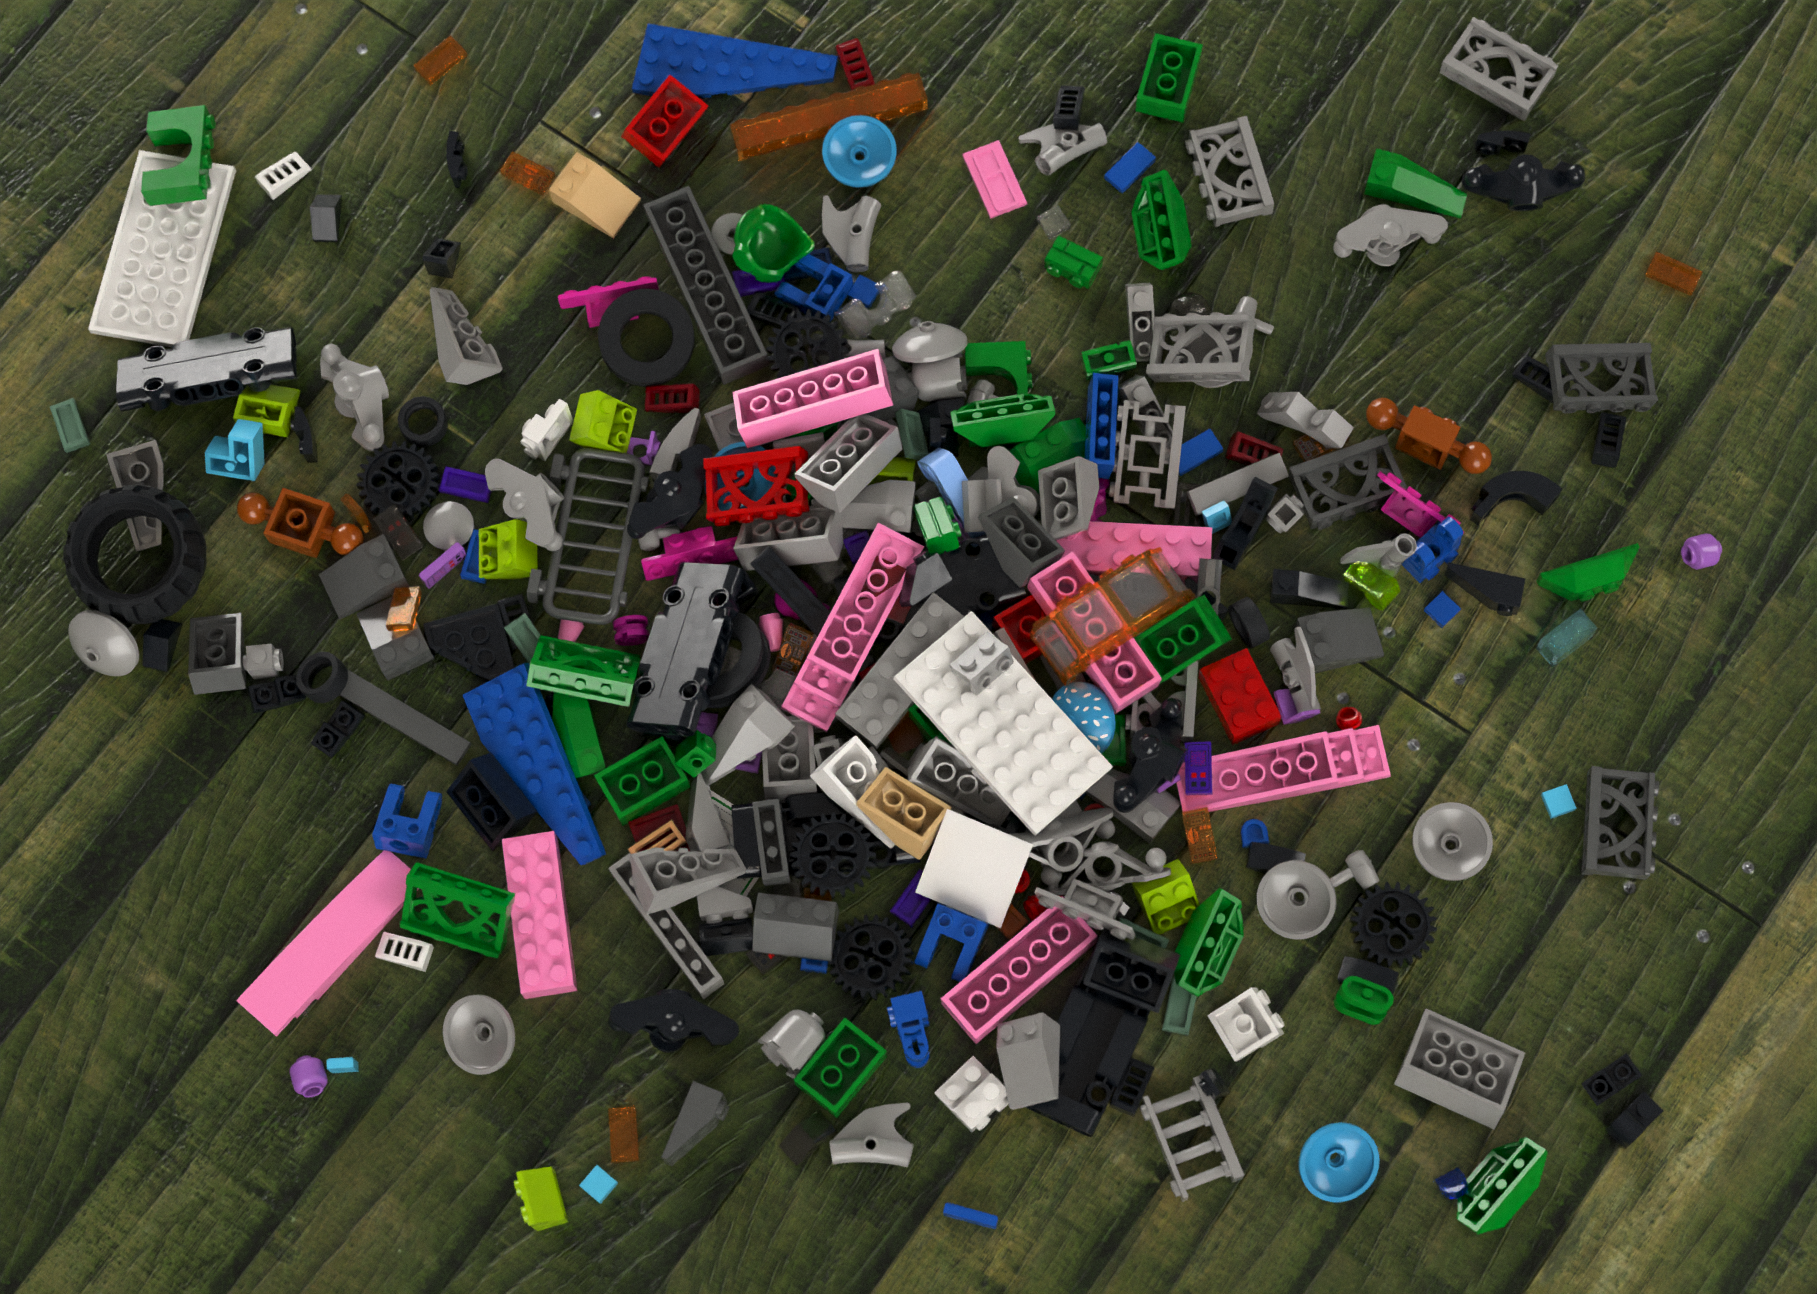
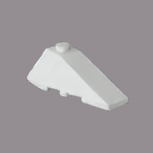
M855 735L831 754L810 777L827 796L859 823L863 824L865 828L884 844L892 848L895 844L856 805L857 801L878 777L879 772L875 765L877 762L874 755Z

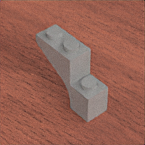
M1299 392L1269 393L1261 401V407L1257 412L1265 420L1311 436L1325 448H1342L1354 428L1334 409L1318 410Z
M718 886L697 895L700 918L702 921H707L708 924L723 921L722 918L733 916V919H743L749 916L748 913H754L752 902L748 897Z

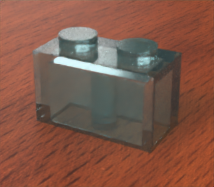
M1580 608L1541 638L1536 649L1554 667L1592 638L1597 627Z

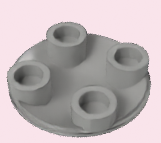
M457 502L437 504L427 513L423 523L424 534L429 543L443 551L448 550L457 542L463 546L470 539L473 529H475L472 514L465 506Z

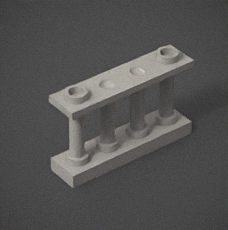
M1200 1075L1193 1078V1086L1189 1087L1190 1090L1151 1104L1147 1095L1142 1099L1143 1105L1139 1106L1144 1120H1150L1173 1178V1181L1170 1182L1175 1197L1180 1196L1182 1202L1186 1201L1189 1197L1186 1191L1188 1189L1222 1176L1230 1177L1232 1183L1244 1177L1216 1104L1211 1095L1207 1097L1198 1084L1201 1081ZM1192 1100L1195 1102L1200 1101L1203 1109L1200 1115L1161 1129L1156 1114ZM1202 1125L1205 1127L1210 1126L1213 1136L1210 1137L1209 1141L1171 1154L1166 1139ZM1213 1150L1215 1152L1220 1151L1223 1158L1220 1166L1184 1180L1181 1179L1177 1164Z

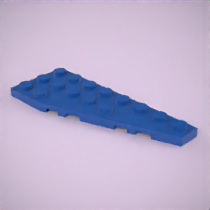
M648 24L632 91L637 94L653 96L669 75H672L697 97L702 96V98H709L711 95L724 93L734 95L765 91V88L773 87L783 89L788 88L789 85L797 84L807 86L834 82L838 56Z
M523 663L463 694V698L482 744L494 755L578 863L586 865L606 855V851L540 689L526 686L530 664Z

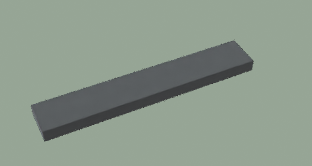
M348 670L346 687L339 696L454 765H459L471 747L469 741Z

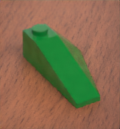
M1376 149L1365 195L1457 218L1462 217L1467 198L1466 193L1401 154Z
M554 692L552 721L575 778L595 774L607 768L588 699Z

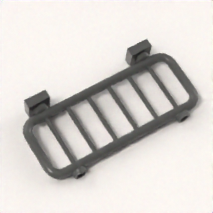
M582 448L572 455L569 465H565L564 455L554 454L550 481L557 488L561 489L562 480H566L563 493L564 499L561 503L556 532L562 536L563 543L560 549L552 551L547 580L542 579V570L531 569L527 588L528 602L538 604L540 595H543V607L545 612L551 617L595 625L611 623L617 617L620 607H626L628 592H623L633 539L627 532V525L629 524L634 504L640 501L641 492H647L649 477H644L645 466L641 459L628 453ZM584 458L631 464L635 468L634 478L630 480L578 472L579 464ZM577 477L632 485L629 503L574 495ZM572 500L626 507L628 510L625 526L570 518ZM568 522L623 530L621 547L619 549L566 541L565 536ZM563 546L618 553L619 558L616 572L561 564ZM559 569L613 576L615 579L612 595L556 587ZM554 592L611 600L609 610L606 614L598 615L559 609L553 605Z

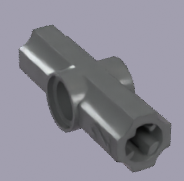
M1199 558L1195 599L1200 597L1205 591L1213 592L1215 599L1211 606L1218 615L1222 560Z

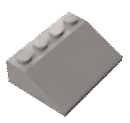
M1425 1009L1394 1085L1495 1129L1507 1106L1525 1052L1429 1009Z

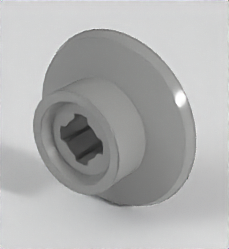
M725 214L719 217L712 227L711 234L718 249L724 253L733 255L734 239L729 236L730 233L735 234L737 223L743 216L742 214Z

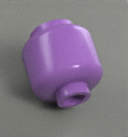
M1708 533L1686 539L1681 549L1684 563L1696 570L1716 565L1722 553L1720 542Z
M308 1055L302 1056L296 1060L289 1070L295 1092L304 1097L319 1095L328 1083L323 1062L318 1058Z

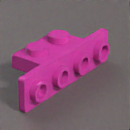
M641 277L633 282L618 281L611 286H592L584 291L569 290L562 295H558V301L561 309L585 305L588 324L591 328L600 325L606 309L621 295L638 289L659 290L656 278ZM635 316L630 320L639 319V317Z
M1381 471L1377 474L1383 482L1395 489L1381 510L1421 538L1426 534L1437 520L1442 522L1447 517H1451L1459 525L1461 524L1459 520L1450 514L1447 517L1440 514L1441 508L1429 500L1425 503L1419 499L1422 495L1409 486L1406 490L1399 485L1402 481L1391 472L1388 475Z
M712 526L672 534L669 537L662 538L665 554L644 558L641 560L645 578L647 581L675 575L681 562L722 564L739 560L733 549L737 537L715 541Z

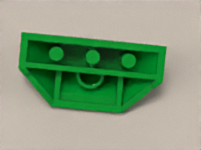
M1162 170L1143 178L1142 188L1137 195L1132 209L1139 257L1160 270L1182 263L1192 246L1184 200L1168 171Z
M1017 394L973 401L958 410L950 412L954 431L981 447H993L999 444L1031 440L1056 415L1052 397L1048 395L1042 397L1035 394Z
M1080 418L1058 422L1038 433L1033 439L1026 440L1010 450L1020 462L1015 474L1019 485L1030 486L1040 494L1038 470L1077 456L1085 458L1086 427Z
M1638 543L1585 560L1541 572L1536 580L1537 584L1570 601L1580 599L1582 602L1593 598L1596 593L1604 591V594L1615 592L1623 582L1640 547Z
M1221 888L1216 890L1193 910L1175 950V953L1180 954L1174 972L1175 983L1195 996H1200L1204 992L1223 984L1244 937L1243 918L1240 910L1242 908L1241 900Z
M1527 1137L1492 1149L1458 1189L1457 1220L1478 1235L1504 1227L1538 1188L1548 1154L1547 1150Z

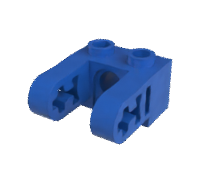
M808 254L794 265L800 271L820 281L815 292L812 291L809 295L789 283L781 282L775 291V295L778 299L799 307L800 311L806 314L807 309H810L812 316H815L817 311H820L821 319L826 315H830L831 322L853 286L852 274Z
M1447 517L1441 523L1438 522L1416 541L1417 548L1415 553L1408 557L1401 565L1419 583L1426 578L1430 581L1439 573V567L1444 562L1447 564L1451 563L1459 555L1457 551L1463 536L1462 528L1451 517ZM1432 551H1434L1437 554V558H1435Z
M390 784L372 834L375 847L380 850L427 859L434 836L433 831L442 805V793L428 791L419 817L414 819L399 816L405 787Z
M938 903L916 956L915 964L928 968L942 934L965 943L951 979L961 982L969 975L989 923Z
M922 991L890 998L892 1006L887 1007L891 1028L897 1026L906 1061L911 1067H924L928 1063L930 1055L924 1027L929 1026ZM917 1041L920 1051L919 1055H915L912 1042Z

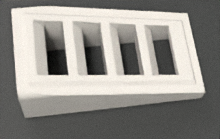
M295 151L260 172L255 178L258 184L274 200L309 173L311 168ZM294 161L301 167L299 170L292 166ZM288 168L292 174L288 175L284 169ZM279 173L284 177L282 180L277 177ZM272 179L276 182L273 185L269 182Z
M383 932L375 957L426 972L434 947L430 943ZM388 940H392L393 944L390 952L385 954ZM398 943H402L399 956H394ZM408 945L412 946L408 959H405L404 956ZM417 948L421 949L418 960L413 961Z

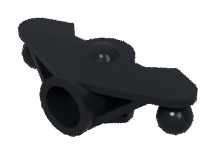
M1524 154L1513 159L1507 170L1494 172L1487 164L1470 168L1462 177V185L1469 192L1507 204L1508 209L1511 211H1533L1543 208V202L1582 186L1585 181V170L1578 164L1572 165L1560 161L1552 170L1544 169L1538 158L1533 155Z
M696 444L681 451L682 469L679 472H662L657 476L654 487L646 497V502H637L633 506L629 524L627 525V532L630 537L640 539L654 529L678 526L684 529L704 504V501L700 499L706 479L703 459L712 458L713 455L708 446Z
M1175 698L1165 699L1161 706L1148 717L1151 727L1142 728L1133 735L1131 741L1132 749L1129 755L1130 765L1133 770L1130 777L1115 781L1113 805L1119 812L1128 813L1134 810L1166 781L1172 783L1184 762L1187 749L1180 746L1181 704Z
M663 989L652 997L617 1004L611 1009L608 1018L609 1027L613 1031H625L631 1035L636 1034L641 1029L648 1032L653 1046L665 1053L679 1050L684 1044L685 1039L705 1037L712 1046H726L735 1040L739 1033V1026L733 1019L692 999L690 993L678 989Z

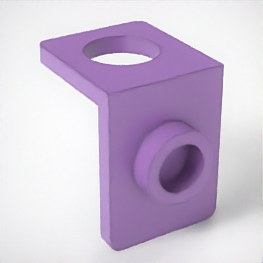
M651 431L649 440L631 437L627 453L634 455L633 449L635 446H646V455L639 459L642 460L643 464L652 466L654 458L661 447V442L658 441L656 432Z
M1289 689L1274 692L1283 725L1303 722L1320 714L1319 709L1297 713Z

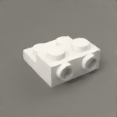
M558 399L555 405L552 404L547 409L545 419L535 414L532 420L528 419L522 428L523 438L520 442L526 447L524 452L531 458L537 459L539 457L546 461L574 422L567 403Z
M1252 987L1207 1015L1235 1062L1285 1034L1282 1030L1285 1024L1278 1013L1273 1014L1268 1007V1004L1271 1003L1270 998L1263 989L1259 991L1257 987Z
M974 1056L935 1092V1095L971 1133L976 1128L981 1131L991 1121L989 1116L995 1110L1001 1112L1009 1104L1005 1086L992 1073L990 1074Z

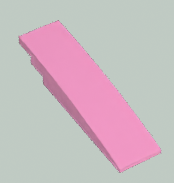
M880 523L877 524L785 698L781 709L825 732L828 731L835 718V713L845 699L902 590L905 573L900 582L877 597L867 591L861 592L865 581L868 589L873 592H880L887 585L888 576L883 570L874 569L870 572L876 556H878L879 563L884 568L890 569L896 565L907 568V566L914 563L913 558L922 552L924 546ZM882 558L892 562L893 564L884 563ZM873 574H880L884 578V584L880 587L873 586L870 582V577Z
M1379 725L1357 730L1350 728L1332 733L1325 731L1212 756L1213 795H1186L1185 762H1183L1178 772L1181 780L1176 783L1184 815L1185 813L1201 810L1206 812V809L1207 812L1305 795L1391 777L1380 728Z
M384 850L303 929L236 1001L277 1037L294 1017L298 1018L315 999L318 1000L404 906L407 886L405 884L406 876L411 869L392 852Z

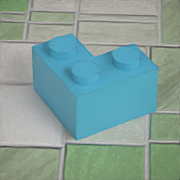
M238 419L228 438L214 436L205 451L206 473L255 481L264 466L263 423Z

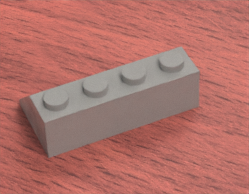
M867 414L849 418L795 473V478L820 505L840 513L902 450L898 428Z
M822 505L810 506L809 512H802V515L799 517L779 515L775 520L755 518L754 522L742 523L733 549L745 571L755 570L750 563L768 546L787 566L836 561L839 559L844 543L841 512L838 513Z

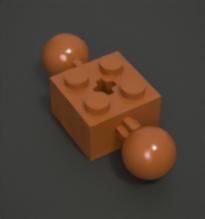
M1377 398L1367 407L1366 418L1373 428L1387 430L1393 427L1401 431L1395 449L1439 470H1442L1449 454L1459 458L1461 467L1470 474L1483 473L1491 464L1492 454L1484 443L1474 441L1465 445L1457 441L1456 439L1461 427L1457 426L1456 422L1449 418H1440L1434 415L1426 407L1414 405L1408 417L1399 414L1397 405L1388 398Z
M282 488L275 507H271L265 496L256 492L243 495L237 504V513L245 523L256 525L265 520L268 521L263 534L269 543L316 559L324 540L331 542L333 549L344 556L364 542L362 531L354 524L344 523L336 528L330 526L336 514L330 503L286 488Z

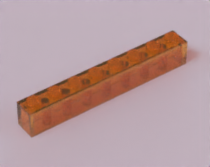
M907 73L900 78L890 81L881 80L872 86H859L850 92L834 93L828 98L821 100L812 99L799 106H787L781 111L765 112L751 119H739L735 123L730 124V129L739 161L825 138L833 125L850 116H869L883 122L928 109L927 96L920 74Z

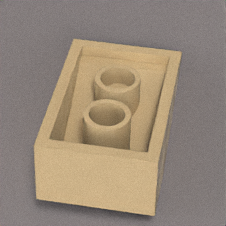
M578 152L574 154L549 189L554 204L612 238L615 237L641 201L640 197L610 173Z
M887 767L882 770L856 803L862 812L897 847L919 860L935 841L947 809H952L951 806Z

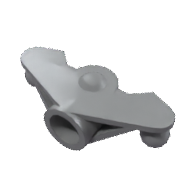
M1377 205L1364 212L1358 220L1338 231L1333 250L1338 257L1342 258L1348 257L1353 250H1368L1367 256L1372 262L1380 266H1391L1399 259V249L1420 237H1423L1427 243H1437L1441 239V235L1446 232L1448 223L1445 218L1436 214L1391 208L1388 205Z
M325 345L321 351L320 359L321 378L333 382L334 392L336 393L334 403L337 411L345 417L356 419L357 425L352 433V438L368 451L381 449L384 444L382 400L389 398V392L380 369L376 365L368 367L347 360L341 354V350L337 345Z
M1003 446L993 447L987 456L988 479L1001 480L1002 503L1014 497L1034 518L1040 510L1039 494L1030 486L1019 485L1015 474L1020 462Z
M501 459L491 460L485 468L488 489L504 490L506 492L503 500V509L509 517L527 522L525 539L549 551L560 549L563 539L556 532L554 524L559 504L564 499L560 490L542 473L535 477Z
M1111 808L1083 811L1078 816L1068 820L1062 818L1054 819L1036 836L1031 831L1009 835L1033 844L1032 847L1037 846V850L1031 849L1029 857L1040 861L1042 867L1051 866L1058 871L1067 872L1075 869L1081 863L1083 850L1087 848L1095 833L1102 839H1109L1113 836L1115 826L1109 819L1114 816ZM1066 842L1063 850L1054 852L1059 844Z
M1102 841L1083 850L1084 858L1081 863L1073 869L1061 884H1058L1062 878L1061 871L1051 866H1046L1042 870L1041 878L1048 885L1043 890L1055 895H1066L1073 879L1084 868L1087 877L1078 880L1105 892L1112 891L1126 883L1146 882L1166 877L1171 874L1170 868H1163L1167 856L1160 848H1152L1147 852L1146 862L1148 865L1120 849L1118 844ZM1106 856L1114 862L1115 868L1109 872H1102L1094 866L1093 862L1098 857ZM1123 863L1135 870L1122 871Z

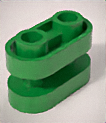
M1357 976L1347 977L1334 997L1335 1008L1340 1013L1372 1025L1379 1024L1384 1020L1394 1001L1389 989Z

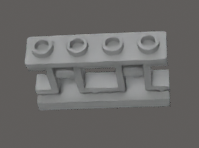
M1124 400V406L1119 405L1117 421H1122L1121 431H1116L1115 446H1119L1118 457L1115 456V466L1112 471L1117 472L1116 482H1110L1109 497H1114V503L1129 504L1130 492L1156 494L1154 507L1175 509L1186 406L1165 404L1164 417L1139 415L1140 402ZM1129 409L1134 410L1133 420L1145 421L1144 436L1131 434L1130 445L1125 444ZM1169 413L1175 414L1171 449L1166 448L1167 438L1154 437L1156 422L1168 424ZM1136 441L1161 443L1158 468L1133 466ZM1123 460H1128L1127 471L1140 472L1139 486L1126 485L1125 495H1120ZM1164 464L1169 465L1166 498L1162 500L1160 499L1161 489L1149 488L1150 473L1163 474Z

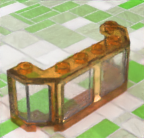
M1161 547L1148 549L1136 557L1133 554L1128 556L1120 563L1122 566L1116 570L1112 568L1106 570L1099 576L1100 580L1094 584L1091 582L1084 584L1078 589L1079 593L1074 597H1064L1056 604L1057 607L1051 613L1037 620L1032 625L1031 639L1065 687L1076 680V675L1088 670L1090 665L1196 598L1192 590L1187 589L1164 557Z

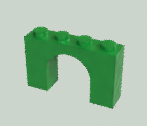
M205 105L148 112L146 132L154 146L180 143L192 145L190 154L179 165L167 169L143 171L141 193L149 206L207 199V189H210L211 186L209 169L212 168L210 151L214 147L212 129H215V119L212 114H209Z
M1025 341L967 344L965 348L966 376H1001L1012 383L1017 394H1028V388H1032V373H1027V365H1031V350H1026ZM969 440V447L979 446L976 443ZM1016 442L1005 443V444H999V445H997V446H1003V445H1018V444H1020V443H1022V442H1018V443H1016Z

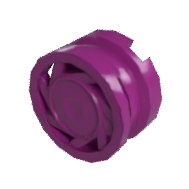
M629 615L617 618L612 622L613 630L616 631L614 640L617 645L634 646L648 641L650 632L647 630L649 623L646 616Z

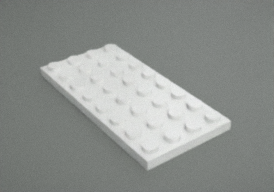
M139 150L88 328L90 333L166 347H173L175 343L190 339L236 173L234 166L212 163V168L209 169L211 186L210 189H207V199L149 206L141 193L143 171L172 168L182 163L186 158Z
M971 611L895 675L893 679L1031 833L1036 836L1110 771L1113 766L1013 656L1014 662L1010 668L997 677L987 689H984L978 695L972 693L970 685L951 671L950 664L986 632L992 634Z

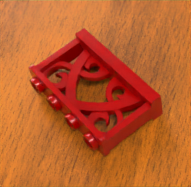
M800 446L703 459V466L706 470V519L713 522L715 526H728L732 521L751 523L754 522L755 518L775 520L779 515L799 517L802 515V512H809L808 491L797 479L796 481L788 479L793 464H795L797 472L808 461V451ZM770 467H776L775 472H773V474L778 475L777 477H773L768 474V469ZM759 468L761 475L774 484L761 499L755 502L744 495L739 488L747 484L753 475L754 469ZM743 470L744 477L741 480H739L740 478L737 477V472ZM717 474L721 475L725 487L719 490ZM786 484L793 485L797 491L796 498L788 503L783 502L784 495H791L784 488ZM730 492L731 495L724 499L723 504L731 502L732 507L729 510L721 511L718 507V501L723 494ZM741 504H743L747 508L740 509Z

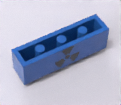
M1093 373L1088 386L1085 459L1098 465V478L1109 479L1115 466L1118 376Z

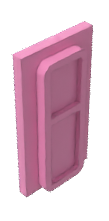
M999 140L962 154L990 219L1027 205Z

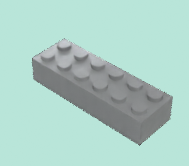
M933 592L835 713L836 719L877 750L908 712V708L914 704L913 700L895 682L894 676L956 625L964 616Z

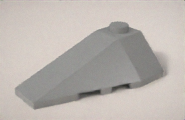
M432 287L430 289L438 359L446 382L469 385L500 373L503 368L495 349L491 344L486 345L480 336L482 331L478 326L474 327L468 320L467 316L469 313L455 293L451 290Z
M751 684L734 701L712 736L716 743V761L701 772L704 781H707L709 785L733 772L736 766L742 762L753 760L756 758L757 753L778 745L795 727L769 696Z

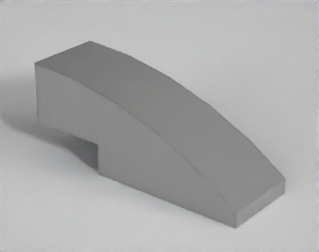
M694 408L684 416L663 441L650 469L653 481L662 472H676L678 462H681L680 452L694 446L701 422L699 409Z

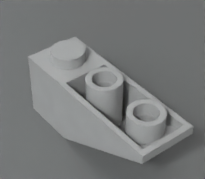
M1151 283L1125 284L1129 339L1132 343L1136 362L1150 361L1155 327L1153 285Z
M1135 375L1118 385V395L1123 404L1124 400L1140 402L1139 415L1164 417V413L1145 376ZM1129 409V414L1133 419L1134 410ZM1134 420L1144 435L1145 421ZM1156 422L1154 437L1167 438L1166 448H1171L1173 430L1170 424ZM1148 442L1156 455H1159L1161 443Z
M701 773L691 783L685 838L690 851L703 852L704 849H726L730 845V836L727 829L722 826L719 808L716 804H713L710 796V786L707 781H704Z

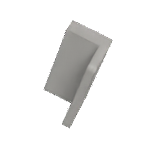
M1001 480L962 481L964 531L982 532L984 529L978 517L981 513L1002 503Z

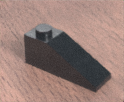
M1448 563L1445 570L1446 577L1490 610L1497 611L1499 615H1517L1521 605L1526 578Z
M1274 569L1271 578L1270 603L1347 609L1349 583L1302 571Z

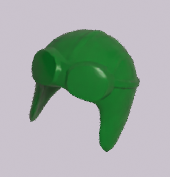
M764 203L747 211L738 221L734 235L733 259L742 271L752 274L758 281L765 283L778 282L782 279L784 273L795 263L814 250L815 243L787 212L774 205Z

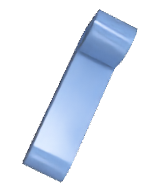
M937 448L917 461V464L923 475L929 481L935 483L943 499H945L948 505H951L953 513L964 528L962 481H968L953 454L948 450ZM985 531L967 532L970 538L986 535ZM974 543L971 544V546H973L974 548L978 546Z

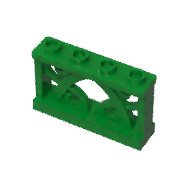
M541 635L530 662L526 686L629 707L641 656Z
M416 862L406 876L405 884L407 886L400 928L431 937L437 941L456 945L462 949H469L487 957L498 958L506 947L511 910L516 893ZM417 888L422 889L424 897L416 898ZM453 900L463 903L466 911L474 918L456 924L447 916L441 906L447 905ZM418 904H427V907H424L420 913L414 910V907ZM493 912L500 914L499 923L490 918ZM484 923L490 925L494 929L496 937L489 935L490 929Z

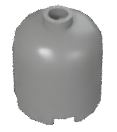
M962 351L946 359L912 364V372L907 373V375L919 392V399L930 402L967 398L964 390H967L965 365L960 366V357H963Z
M793 1010L784 1015L758 1042L764 1044L761 1049L774 1065L778 1067L782 1064L788 1069L786 1075L795 1078L826 1041L825 1031L822 1028L824 1023L813 1012L808 1014L802 1010Z

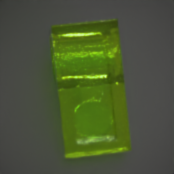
M1354 562L1342 574L1345 581L1363 591L1367 600L1381 611L1401 592L1398 581L1368 562Z

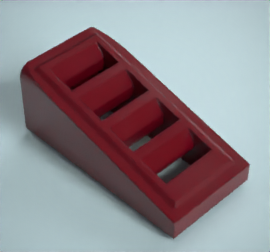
M855 38L836 45V55L852 94L855 95L875 88L876 84L859 39ZM856 59H859V60H860V61H858V62H855V63H852V64H849V65L847 64L848 62L853 61V60H856ZM863 68V71L851 74L852 71ZM867 77L865 81L854 83L855 80Z
M694 384L646 386L645 411L689 413L694 408L699 409V388ZM655 393H659V404H655ZM666 394H669L668 404H665ZM676 394H679V403H676Z
M1237 431L1231 436L1225 458L1245 465H1251L1260 461L1256 459L1259 449L1263 450L1260 460L1267 458L1269 452H1273L1272 455L1280 453L1282 457L1284 449ZM1242 443L1241 451L1238 452L1239 444ZM1249 446H1252L1253 448L1249 456L1247 455V451Z

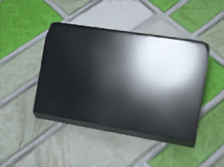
M751 917L712 924H699L701 949L706 956L753 950Z

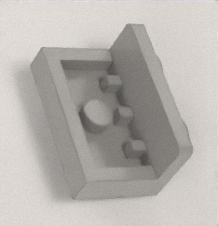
M986 632L950 664V668L953 673L970 685L972 693L978 695L984 689H987L997 677L1006 672L1014 661L1009 647L989 632Z

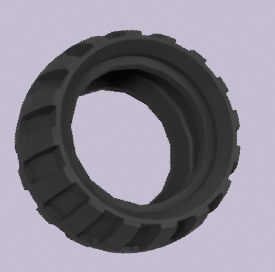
M126 485L116 489L112 488L100 493L93 501L85 503L80 508L81 512L75 521L70 523L67 530L66 545L63 549L66 574L78 597L91 610L111 615L124 624H148L178 612L190 598H193L199 589L198 586L202 576L205 574L207 564L205 537L192 512L171 494L157 488L141 485ZM138 516L161 520L167 525L174 541V559L167 575L155 587L139 594H120L110 590L100 576L97 560L100 544L109 530L124 519Z

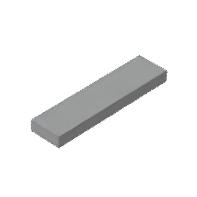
M1280 453L1187 491L1186 493L1195 515L1202 514L1203 510L1223 500L1228 503L1246 495L1255 477L1269 484L1289 477Z

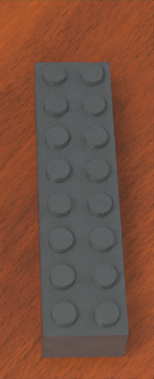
M687 186L644 204L646 218L723 385L769 366L767 352L690 187Z

